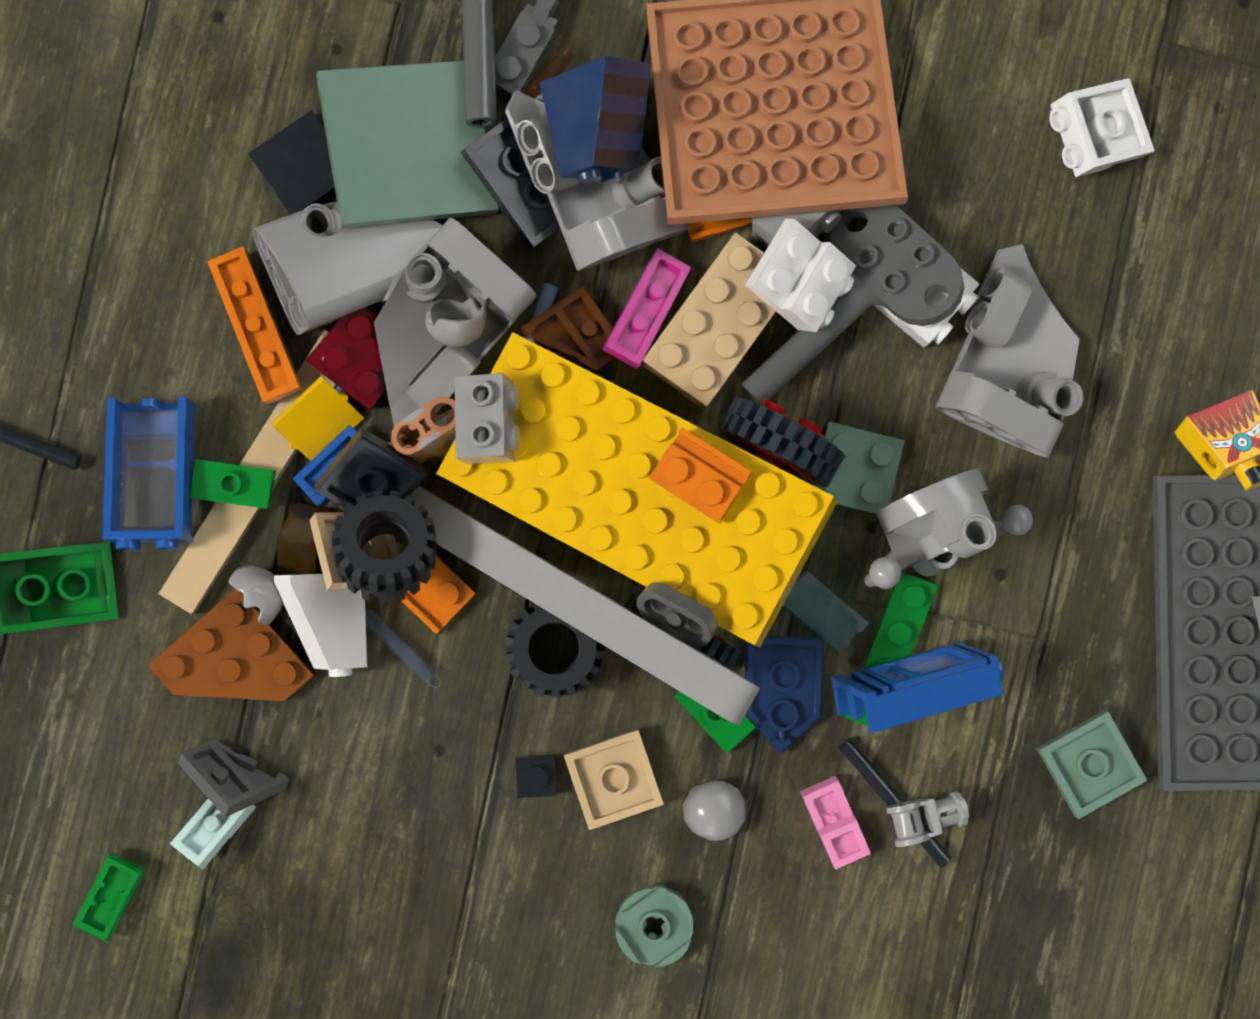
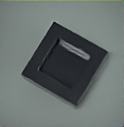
M555 755L516 757L518 798L557 796Z

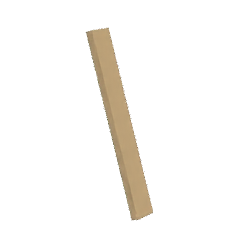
M324 329V331L322 332L321 336L317 340L316 344L310 351L307 358L317 347V345L320 343L323 337L327 334L328 331L326 329ZM305 361L297 372L303 390L280 399L239 464L241 466L275 470L274 487L298 449H291L288 445L289 441L271 423L321 376L333 388L336 387V384ZM216 502L194 536L193 543L189 544L158 594L188 613L195 614L261 508Z

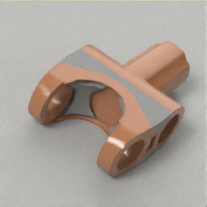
M438 397L418 408L394 426L391 432V441L388 444L393 446L398 452L420 463L424 462L428 465L441 463L456 438L455 400L448 397ZM450 405L453 408L435 417L436 410L440 406Z

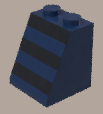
M602 56L540 82L561 177L578 178V183L580 184L600 179L602 185H607L624 180V173L638 169L651 70L649 63Z

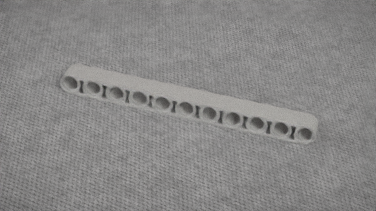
M418 486L410 495L415 499L416 507L423 505L428 511V518H432L435 525L436 544L736 725L741 724L760 690L758 685L651 624L643 617L425 488Z

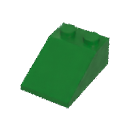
M109 541L0 553V634L119 619Z

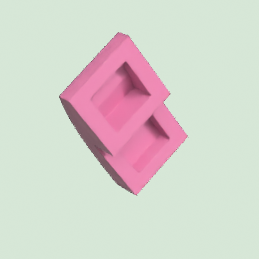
M836 776L800 791L835 870L871 854Z

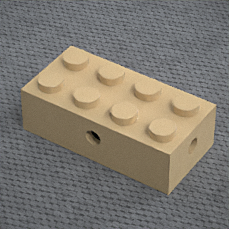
M736 232L642 361L643 367L703 410L707 409L776 313L773 308L745 286L764 252Z

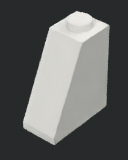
M323 574L274 576V584L314 669H326L329 672V677L352 676V668L367 667L365 599H362L361 590L355 594L350 590L327 591Z

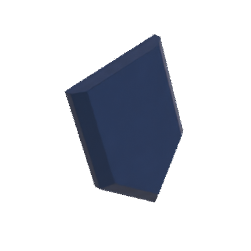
M766 636L761 647L746 641L744 678L758 685L760 690L745 716L781 754L822 717L824 638Z

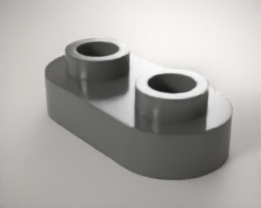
M659 582L650 583L637 598V608L644 619L691 646L703 647L707 645L718 630L717 618L708 607L666 584Z

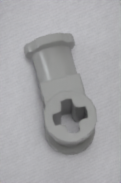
M957 791L950 792L946 798L934 801V798L914 799L885 807L887 814H891L897 835V838L894 840L895 847H905L928 841L930 837L943 834V827L954 824L961 827L968 824V806L965 799Z

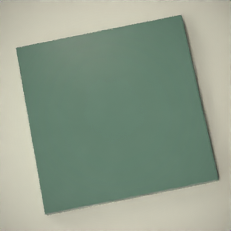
M464 61L317 71L316 79L342 228L497 213L499 210L497 203L461 154L463 149L485 134L484 128L470 127L465 121Z

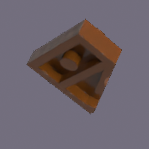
M583 286L523 325L520 329L526 337L594 374L617 359L602 350L613 328Z

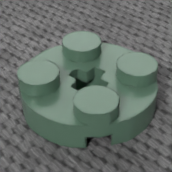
M662 884L644 886L631 892L622 901L616 914V939L621 950L633 962L654 965V967H664L680 959L688 950L693 934V916L687 902L676 891L668 889ZM651 916L655 919L662 918L664 920V923L661 925L663 932L658 936L653 931L648 934L644 931V928L647 926L646 919Z

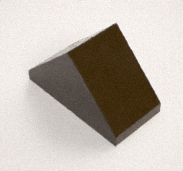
M293 502L277 538V575L320 573L321 565L309 520L314 513L333 512L332 509H322L313 505Z

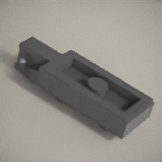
M538 0L535 7L527 4L524 11L520 12L495 56L497 89L510 96L516 90L523 93L556 35L555 29L558 25V20L553 18V15L560 5L558 0Z

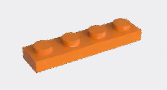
M242 246L207 261L263 403L268 405L302 391V386L248 251Z

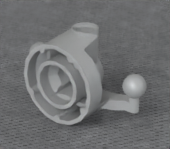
M979 468L941 480L887 505L876 513L891 551L885 557L878 558L872 563L869 574L864 578V582L868 587L892 588L899 582L902 574L901 570L911 565L916 572L923 576H934L953 566L957 557L969 558L988 549L999 536L1006 533L1024 535L1032 527V513L1022 505H1012L1003 512L1001 521H993L983 498L989 492V489Z

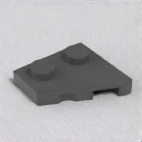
M215 740L182 752L178 762L179 766L224 817L286 790L289 782L288 777L280 772L274 778L256 769L258 761L245 755L237 754L231 748Z

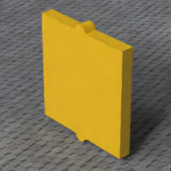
M321 376L271 424L289 441L288 445L291 449H298L312 461L349 425L353 428L356 427L364 417L347 401L348 396L344 392H337Z

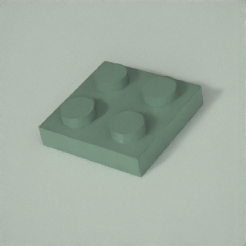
M828 422L823 438L837 446L839 450H842L845 457L828 488L815 484L812 485L833 495L837 501L836 505L876 514L890 503L905 440Z
M1105 710L1036 748L1074 817L1078 819L1147 781L1110 713Z

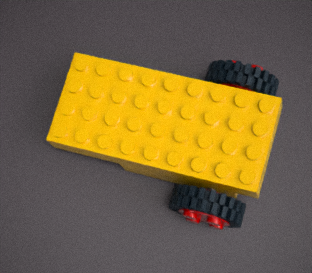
M512 332L490 374L503 373L513 381V385L518 387L519 408L514 410V425H517L519 428L520 448L515 450V462L466 464L456 458L455 438L436 474L646 587L654 582L672 587L708 607L716 616L718 626L757 647H761L837 504L833 495L805 481L828 488L845 457L844 452L823 438L824 435L820 433L821 428L818 425L801 417L798 422L790 419L784 414L785 410L775 403L764 399L760 406L753 401L735 397L718 430L725 437L731 439L732 442L748 451L746 452ZM681 427L753 473L721 524H718L649 479V476L670 444H673L679 435L678 432ZM631 592L624 607L643 617L637 608V598L639 595ZM716 634L707 645L703 647L692 646L729 669H732L741 652Z

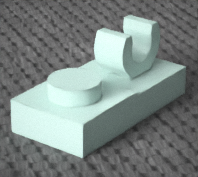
M207 799L170 844L203 870L256 807L251 805L230 816L224 817L215 805Z

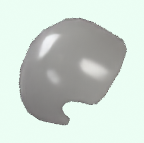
M473 297L465 302L456 299H439L428 307L425 315L426 328L432 337L446 346L465 347L477 341L482 335L486 325L487 305H482L480 310Z
M241 566L232 573L229 584L243 593L244 608L256 606L260 611L258 622L263 625H270L284 606L274 584L275 575L258 566Z
M714 780L694 786L689 791L683 804L684 821L692 833L707 840L721 841L728 839L738 833L746 819V801L736 787L725 781Z

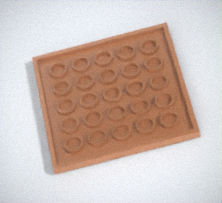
M681 0L646 4L668 225L906 204L908 194L881 0Z

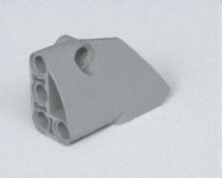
M518 90L513 93L505 109L506 115L535 187L540 192L547 193L577 271L613 260L689 229L687 223L668 225L661 157L651 160L641 147L638 169L624 173V180L613 184L602 185L600 179L580 184L578 183V178H563L560 175L544 103Z
M335 202L325 205L311 204L302 211L254 227L252 231L255 244L294 332L300 335L334 322L346 314L380 301L381 303L386 302L404 273L408 260L421 250L442 225L433 220L342 228L338 203ZM307 217H315L321 222L322 233H314L308 228L306 223ZM418 265L411 272L414 280L419 283H429L434 278L433 270L427 265Z
M451 217L421 250L408 260L404 273L374 321L394 426L431 400L438 397L450 398L455 393V376L471 375L481 363L480 360L536 298L535 292L525 281L464 226ZM418 265H427L433 270L434 278L429 283H419L414 280L411 272ZM473 297L480 310L482 305H487L486 325L482 335L477 341L465 347L446 346L432 337L426 328L425 315L428 307L439 299H456L465 302Z
M1023 244L997 251L978 292V299L972 305L967 316L965 329L969 334L935 408L984 434L1030 453L1049 458L1064 425L1062 423L1064 416L1073 415L1082 406L1083 391L1080 385L1073 381L1080 338L1065 322L1047 296L1029 263Z

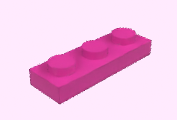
M657 248L602 350L637 369L691 267Z

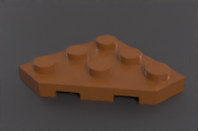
M236 589L232 590L148 665L173 695L286 701L316 675L272 623L270 625H263L258 622L260 611L256 606L244 608L243 593Z

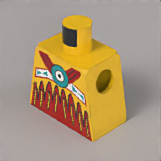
M1253 390L1187 416L1174 432L1211 479L1218 481L1235 473L1245 491H1250L1260 486V465L1258 464L1260 463V406Z

